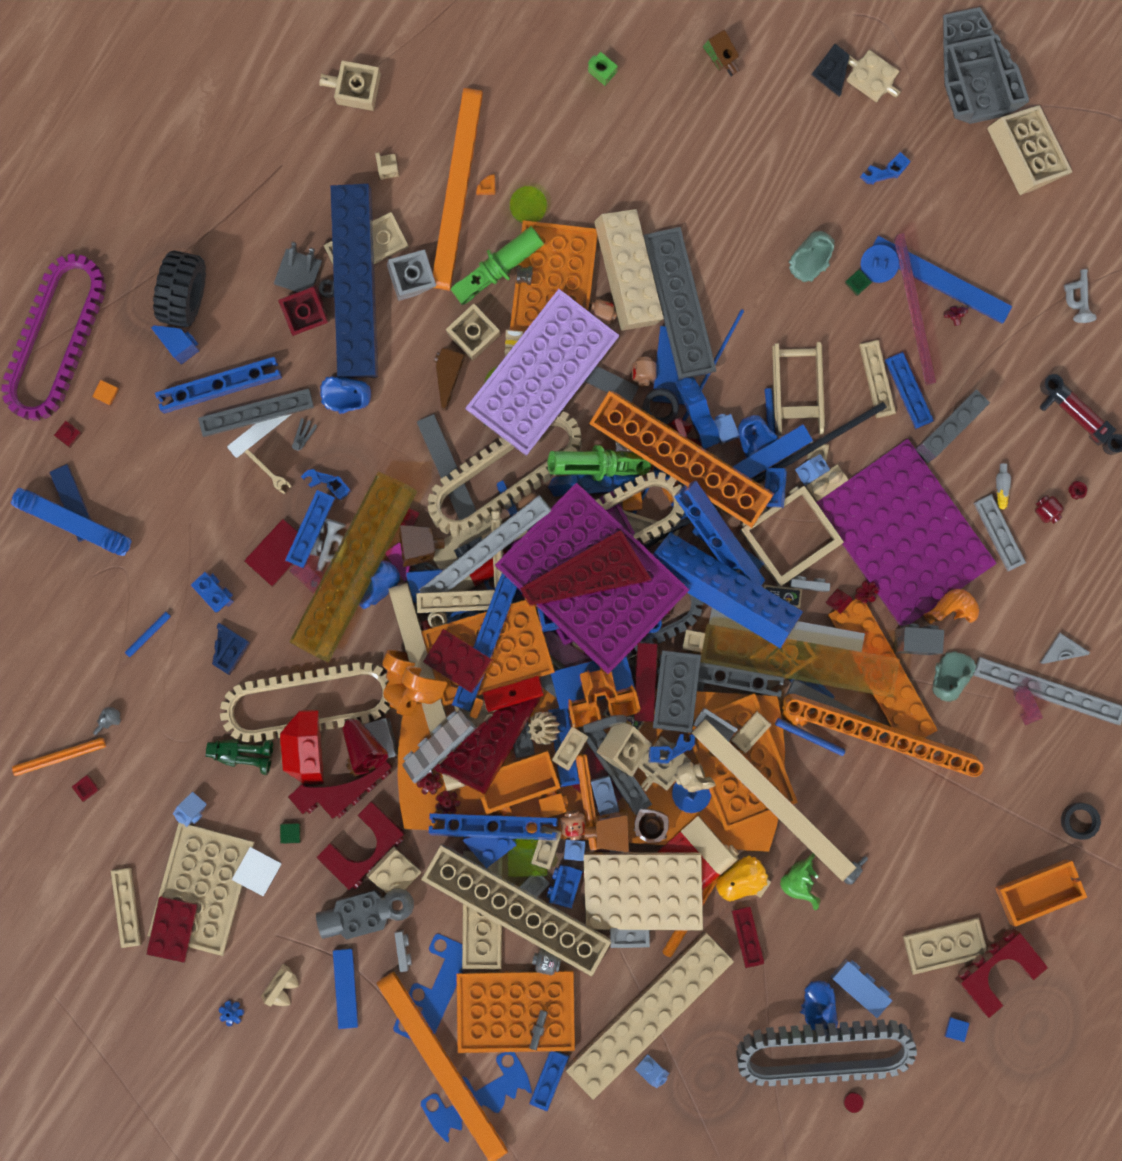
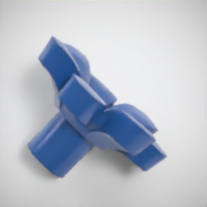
M227 1000L225 1007L221 1006L219 1008V1013L222 1014L219 1018L220 1021L224 1022L226 1020L227 1026H232L233 1022L236 1024L241 1023L242 1020L239 1016L244 1015V1010L238 1009L240 1003L234 1002L232 1005V1002Z

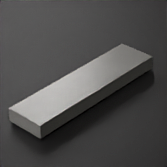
M992 494L973 503L1007 572L1025 564L1026 562Z

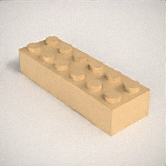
M637 209L601 214L594 223L620 329L623 331L656 325L664 318Z

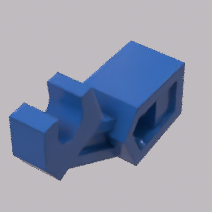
M900 152L888 163L885 170L870 165L867 170L871 172V176L863 173L860 178L865 183L872 185L875 182L898 178L911 161ZM894 164V165H896L900 170L894 171V170H891V167H892V165Z
M315 469L307 470L300 476L303 480L307 477H312V482L308 484L311 488L321 483L327 484V488L340 501L352 492L339 476L335 477L316 472ZM338 481L342 485L334 491L331 483Z
M680 734L675 745L676 747L673 749L669 746L649 747L648 763L668 764L672 759L693 748L695 736L689 735V742H685L683 740L684 734ZM660 751H667L669 753L666 759H660Z

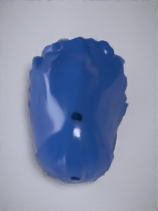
M331 376L326 377L320 385L321 403L325 405L327 410L338 411L339 414L366 408L371 400L370 386L363 381Z
M750 415L742 419L738 426L739 438L746 457L751 456L778 439V436L769 429L764 420L758 415Z
M380 561L374 569L363 572L366 586L358 598L359 606L362 609H366L370 605H376L389 594V588L398 585L400 573L395 565L388 561Z
M825 981L810 982L804 990L805 1001L801 1005L802 1009L800 1011L805 1016L807 1025H811V1030H815V1024H823V1028L827 1029L828 1023H835L837 1028L838 1019L834 989Z

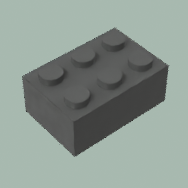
M907 624L895 630L894 653L918 655L943 654L944 630H939V626L927 625L919 628L918 624Z

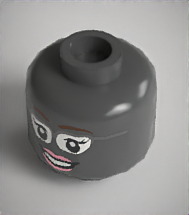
M542 948L539 950V953H534L532 964L536 965V972L546 975H554L555 972H558L561 963L560 958Z

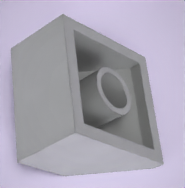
M425 249L388 260L387 267L398 301L417 296L436 287Z

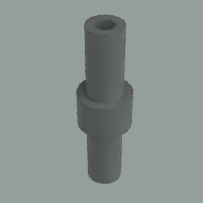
M540 1010L537 1022L533 1026V1036L529 1046L532 1050H537L540 1037L543 1036L545 1030L543 1026L547 1011Z

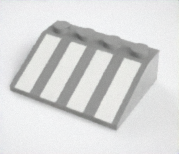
M456 711L452 712L446 718L448 722L444 726L438 725L432 731L434 735L429 740L427 738L423 739L418 744L419 749L415 753L411 751L403 758L405 762L402 766L414 783L423 779L477 728L462 711L458 713Z

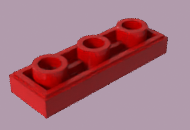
M539 676L483 692L487 712L544 696Z

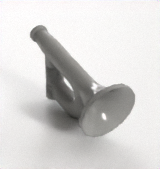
M1086 269L1080 270L1081 277L1079 281L1063 285L1068 306L1072 309H1080L1078 314L1073 317V320L1078 323H1089L1097 319L1096 315L1090 311L1088 305V270ZM1080 288L1081 299L1079 302H1076L1074 300V290Z
M327 518L325 520L327 536L316 570L323 572L326 562H343L346 549L345 538L337 534L338 530L346 527V525ZM337 541L339 545L336 555H329L332 543Z

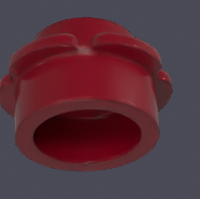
M1075 481L1069 486L1068 492L1075 500L1083 499L1087 495V486L1080 481Z

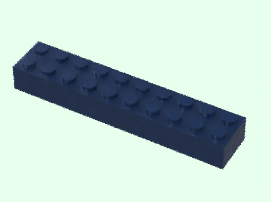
M369 184L330 185L337 377L348 379L378 378L372 189Z

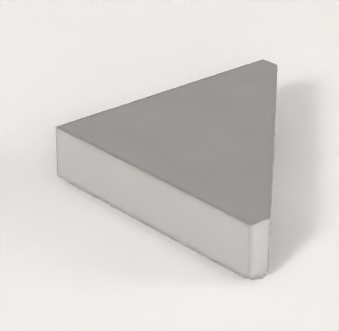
M1058 633L1039 663L1045 664L1089 655L1090 652L1063 634Z

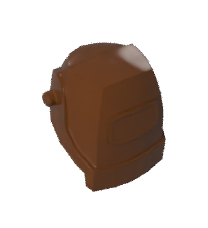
M640 809L633 831L636 832L637 837H640L647 843L666 840V833L669 828L668 815L653 809Z

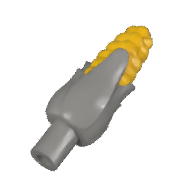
M1000 464V473L996 475L997 500L999 508L1005 509L1009 500L1011 475L1007 473V464Z

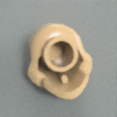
M687 762L677 767V774L674 775L677 784L682 785L688 792H696L716 786L711 777L705 778L704 770L700 763L694 765L692 762Z

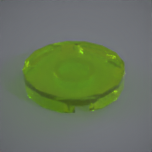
M524 186L512 194L510 211L518 222L523 223V220L539 222L546 213L547 200L539 189L532 186Z

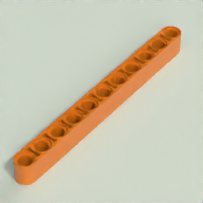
M463 88L433 269V277L436 283L435 289L450 291L452 286L483 90Z
M788 694L783 700L784 707L791 716L971 777H977L983 772V764L973 754L796 694ZM798 702L795 708H789L790 703ZM810 708H816L813 714H807ZM828 714L834 715L831 720H825ZM845 721H852L849 726H843ZM864 727H870L867 732H861ZM882 733H888L885 738H879ZM900 739H905L903 744H897ZM918 745H923L921 750H915ZM936 751H941L940 755L933 756ZM954 757H959L956 762H951ZM976 763L974 768H969L970 764Z
M393 971L377 981V986L488 1161H496L507 1154L508 1150L395 972Z

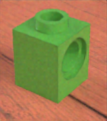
M602 52L597 56H592L588 62V72L604 86L609 83L618 70V66ZM604 65L606 69L600 71L597 69V66Z

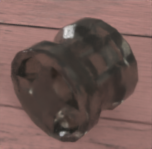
M518 265L516 284L526 283L531 285L533 266L526 268Z

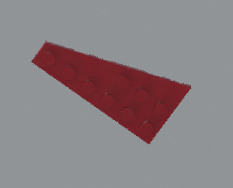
M620 530L521 587L520 591L531 607L649 582L652 579Z
M541 697L496 710L493 716L486 722L484 721L465 738L454 752L451 751L441 764L438 763L434 767L435 771L482 794H486Z

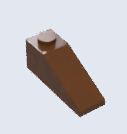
M442 348L441 352H437L434 359L443 411L447 410L465 359L463 354Z

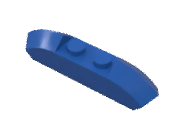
M567 475L552 478L548 488L554 497H563L576 483L589 495L607 494L612 491L614 493V490L621 487L622 491H626L624 484L630 481L636 487L635 478L641 475H614L612 477L604 475L601 481H594L592 475Z

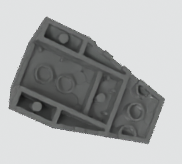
M980 7L943 15L944 86L954 118L969 124L1007 116L1029 102L1018 65L1010 58L1009 51L1001 44L1000 37L994 33L992 25Z

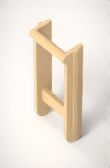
M817 342L815 348L779 349V344H775V346H772L774 415L777 436L782 435V419L818 418V433L823 435L825 414L821 342ZM815 356L817 406L781 407L779 357Z

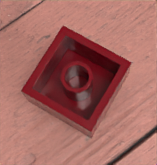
M316 285L278 300L292 336L324 325L330 321Z

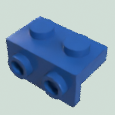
M204 572L191 586L214 612L218 613L224 606L229 607L234 602L231 598L233 594L226 587L222 589L218 584L220 580L213 573L210 575Z
M560 864L559 868L555 867L552 879H556L554 887L550 886L547 898H550L549 903L572 908L583 871Z

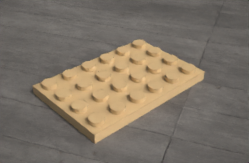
M179 823L158 899L162 896L198 904L189 947L223 956L243 885L233 881L232 878L249 848H253L255 842L194 825L186 827L184 824ZM156 903V907H155V910H154V914H153V918H152V921H151V925H150V929H149V932H148V936L151 935V930H152V926H153V921H154V917H155V912H156V908H157V903Z
M584 852L586 926L592 929L610 930V928H617L619 930H703L701 853Z

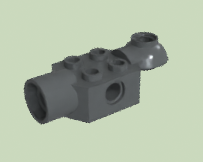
M401 888L389 891L384 897L375 889L336 901L335 908L316 912L320 936L322 939L341 934L347 940L383 930L387 925L388 919L401 921L408 918L413 912L414 900L408 891ZM393 901H401L403 908L401 910L394 909Z

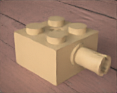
M341 61L338 77L321 74L320 86L336 88L334 98L338 105L374 111L381 77L379 67Z

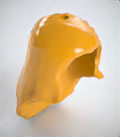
M748 855L738 860L719 876L716 889L719 895L729 902L745 896L756 895L764 886H767L768 874H766V870L760 860Z

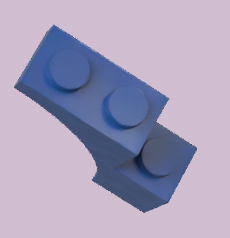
M684 378L676 381V388L686 406L696 437L702 448L706 449L720 443L718 428L710 415L707 400L695 378Z

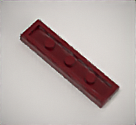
M637 644L635 690L640 711L634 714V721L654 722L657 644Z

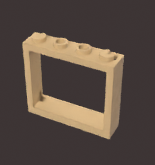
M797 486L789 491L790 496L784 500V507L802 495L833 541L783 576L779 574L750 532L751 529L782 508L773 507L770 510L765 508L752 528L743 523V528L740 530V533L778 586H782L844 543L805 486L800 489Z

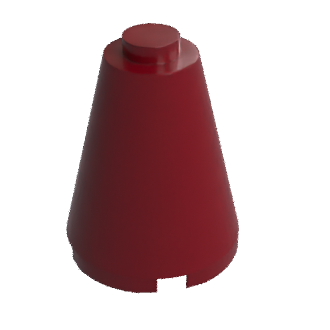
M352 718L344 723L342 731L351 767L355 774L370 772L369 768L374 766L376 769L387 761L389 757L387 750L360 720Z

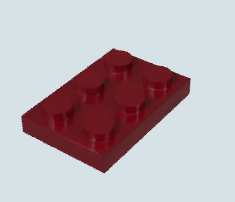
M443 629L423 663L470 693H473L493 659Z
M160 896L146 955L185 963L198 904Z

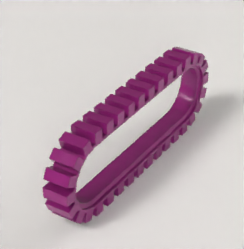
M68 254V261L61 256L56 259L59 266H56L54 263L49 265L48 269L53 272L52 275L44 273L42 278L48 285L40 284L38 291L44 295L43 297L36 295L34 298V302L39 307L31 306L29 311L35 318L27 317L25 324L31 328L30 330L23 328L20 334L26 340L18 339L16 344L22 351L14 350L12 357L18 361L17 363L10 361L7 367L13 371V374L7 372L4 374L3 379L9 382V385L2 384L1 391L7 394L2 396L4 403L9 405L8 408L13 413L26 420L40 421V416L47 419L52 416L49 409L57 412L60 408L55 403L56 400L64 402L66 395L61 393L60 390L68 391L70 384L64 380L65 378L72 380L75 374L69 370V367L77 369L79 362L73 359V357L81 358L83 351L77 347L78 345L85 347L87 340L81 336L82 334L89 336L92 329L86 326V324L94 325L96 318L90 315V313L98 314L100 307L94 304L95 301L103 302L104 296L98 291H106V284L102 281L105 280L104 275L99 270L100 268L85 256L79 255L78 258L75 254ZM75 268L83 269L89 274L91 279L90 291L49 396L39 406L26 407L18 399V384L58 282L68 270Z

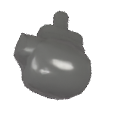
M105 707L97 720L99 726L94 730L93 734L97 735L103 727L108 729L111 725H119L121 722L120 711L113 707Z
M866 856L857 864L854 861L852 862L856 869L844 880L846 884H854L863 870L860 867L868 860Z

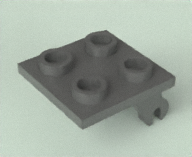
M292 241V247L285 250L274 285L299 292L314 286L322 260L315 258L314 248L309 249L310 253L307 256L297 253V243Z

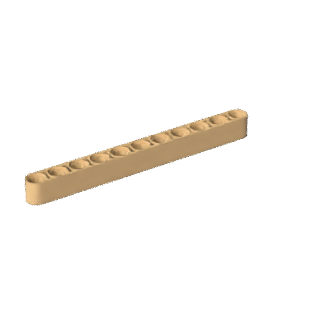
M405 583L389 588V593L409 662H414V667L422 669L420 677L435 679L432 668L423 663L428 653L409 585ZM441 699L433 704L422 703L431 737L434 735L432 731L438 725L444 726L448 722ZM442 774L447 791L466 786Z
M706 719L692 731V734L837 877L844 881L856 869Z

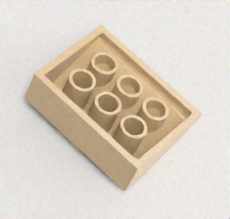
M1040 105L1001 117L987 128L1020 195L1034 191L1072 173Z

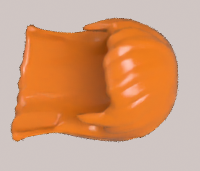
M954 589L947 592L931 611L923 614V617L931 624L935 620L941 621L948 614L955 611L956 616L954 620L966 618L968 622L972 623L978 618L979 606L975 598L968 591Z

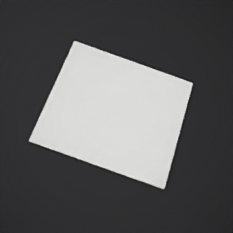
M250 847L232 880L264 896L281 863Z

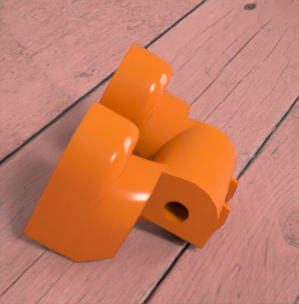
M387 650L382 665L387 670L386 678L389 682L384 689L383 695L385 700L390 703L391 708L396 709L400 715L411 717L417 702L433 704L441 699L448 682L420 677L422 669L414 667V662H409L407 652Z
M601 667L599 671L589 672L587 670V672L581 673L580 681L584 698L568 700L573 728L583 727L585 724L601 720L597 706V697L606 696L610 717L614 715H626L627 717L640 711L637 693L633 685L616 691L612 672L607 674Z

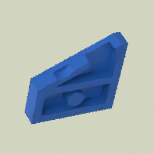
M463 838V842L486 869L517 845L514 839Z

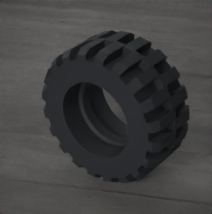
M176 250L166 254L159 268L153 296L154 316L159 322L186 328L195 321L201 306L206 278L205 261L200 256Z

